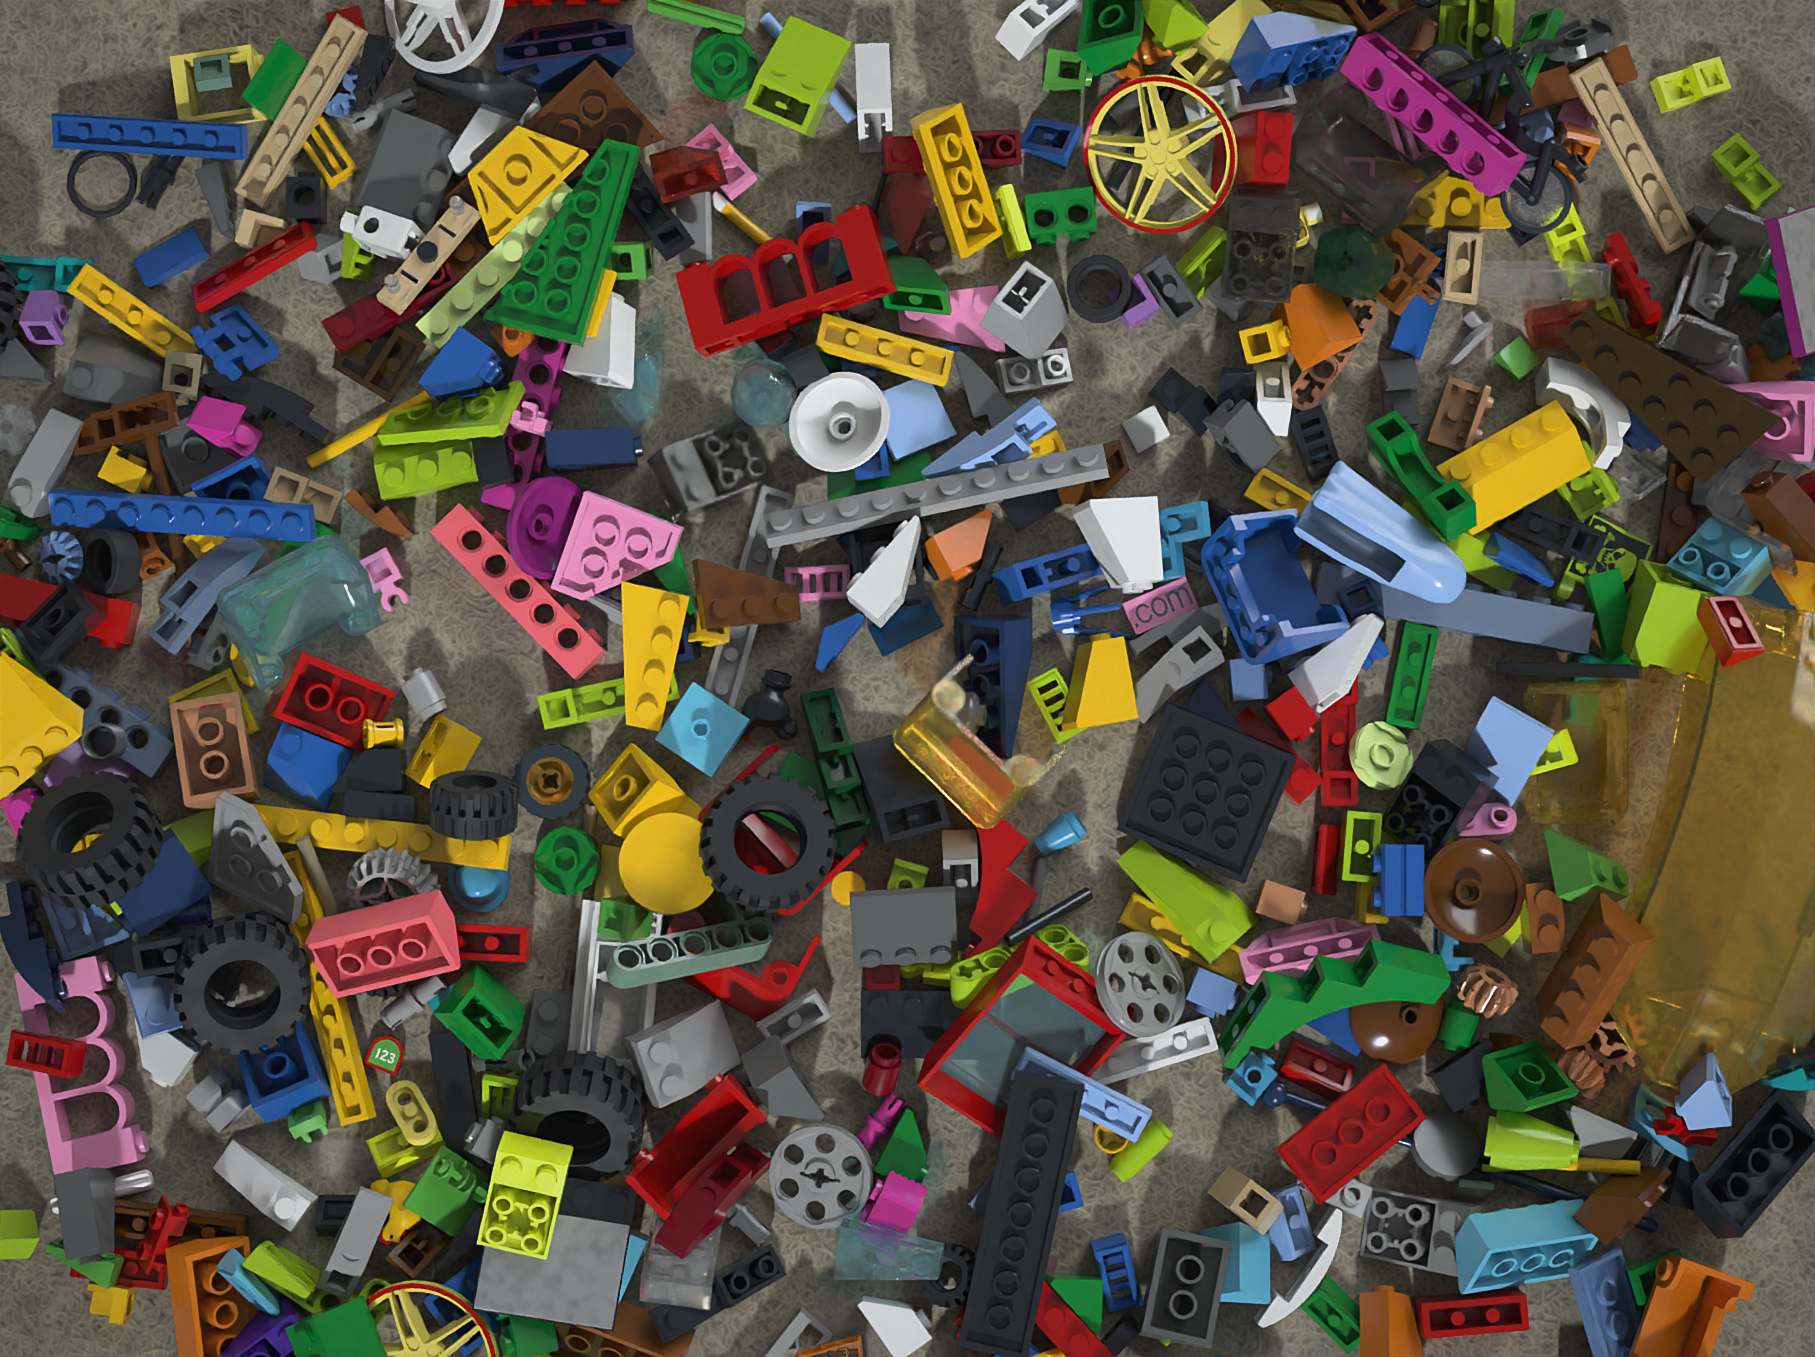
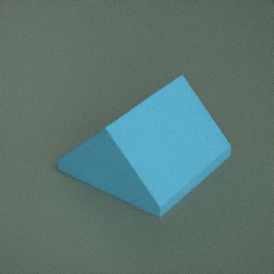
M1241 1222L1200 1230L1201 1236L1231 1242L1220 1302L1270 1304V1234L1265 1233L1263 1236L1251 1226Z

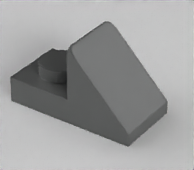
M1413 357L1378 360L1383 415L1385 416L1396 410L1409 426L1419 425L1421 420L1417 389L1422 384Z

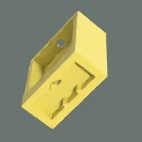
M251 44L169 57L178 120L241 124L267 120L253 107L199 115L193 78V59L227 54L230 66L248 64L251 81L265 60L262 54L259 55Z

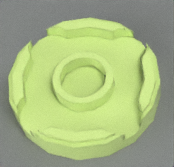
M1384 721L1368 723L1356 730L1350 740L1349 757L1351 766L1358 778L1367 786L1377 790H1390L1402 784L1412 768V750L1408 751V747L1405 744L1408 741L1399 729Z

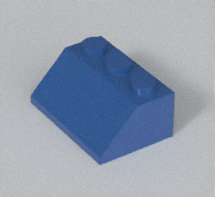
M459 326L418 380V383L440 402L461 395L462 398L480 396L479 391L481 389L494 387L495 391H497L507 379L508 374L505 371L508 366L493 349Z

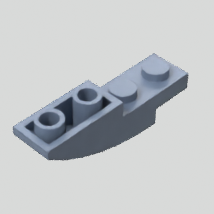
M230 537L211 549L196 561L160 600L167 608L148 632V635L167 651L176 655L217 600L220 602L222 600L225 602L229 601L267 549L253 538Z

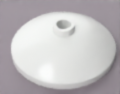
M853 372L831 373L809 384L796 399L789 417L791 442L803 460L817 469L830 472L853 469L868 461L882 446L890 425L889 406L879 387L867 377ZM851 426L847 434H842V430L845 427Z

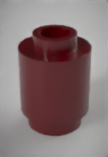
M878 1043L868 1053L862 1084L873 1095H889L896 1089L902 1064L900 1051L896 1046L889 1043Z

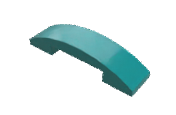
M0 255V258L8 265V270L15 274L19 282L15 288L22 293L56 290V292L62 295H71L66 290L83 266L87 263L93 267V260L65 257L46 259Z

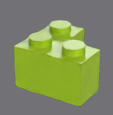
M1341 811L1336 880L1377 883V872L1371 871V852L1377 851V844H1380L1382 813Z

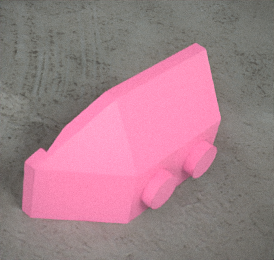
M1332 917L1266 931L1254 940L1247 949L1244 948L1239 952V959L1246 982L1254 985L1263 970L1301 978L1317 954L1354 963L1369 939L1381 941L1376 924H1362L1355 920Z

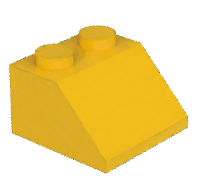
M633 743L629 744L588 793V796L612 832L624 839L638 823L656 814L672 813L686 797L675 780Z

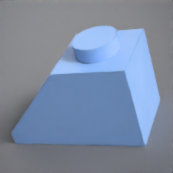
M1707 1053L1680 1080V1095H1675V1108L1677 1115L1684 1117L1688 1130L1732 1126V1097L1714 1053Z

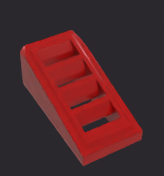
M14 1029L11 1030L6 1065L63 1078L78 1077L82 1073L86 1042ZM26 1040L29 1041L27 1057L22 1059ZM39 1044H42L39 1061H36ZM53 1047H56L54 1063L51 1064Z

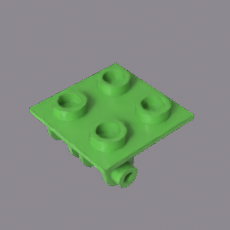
M441 1145L402 1205L455 1238L477 1204L486 1203L491 1177L444 1145Z

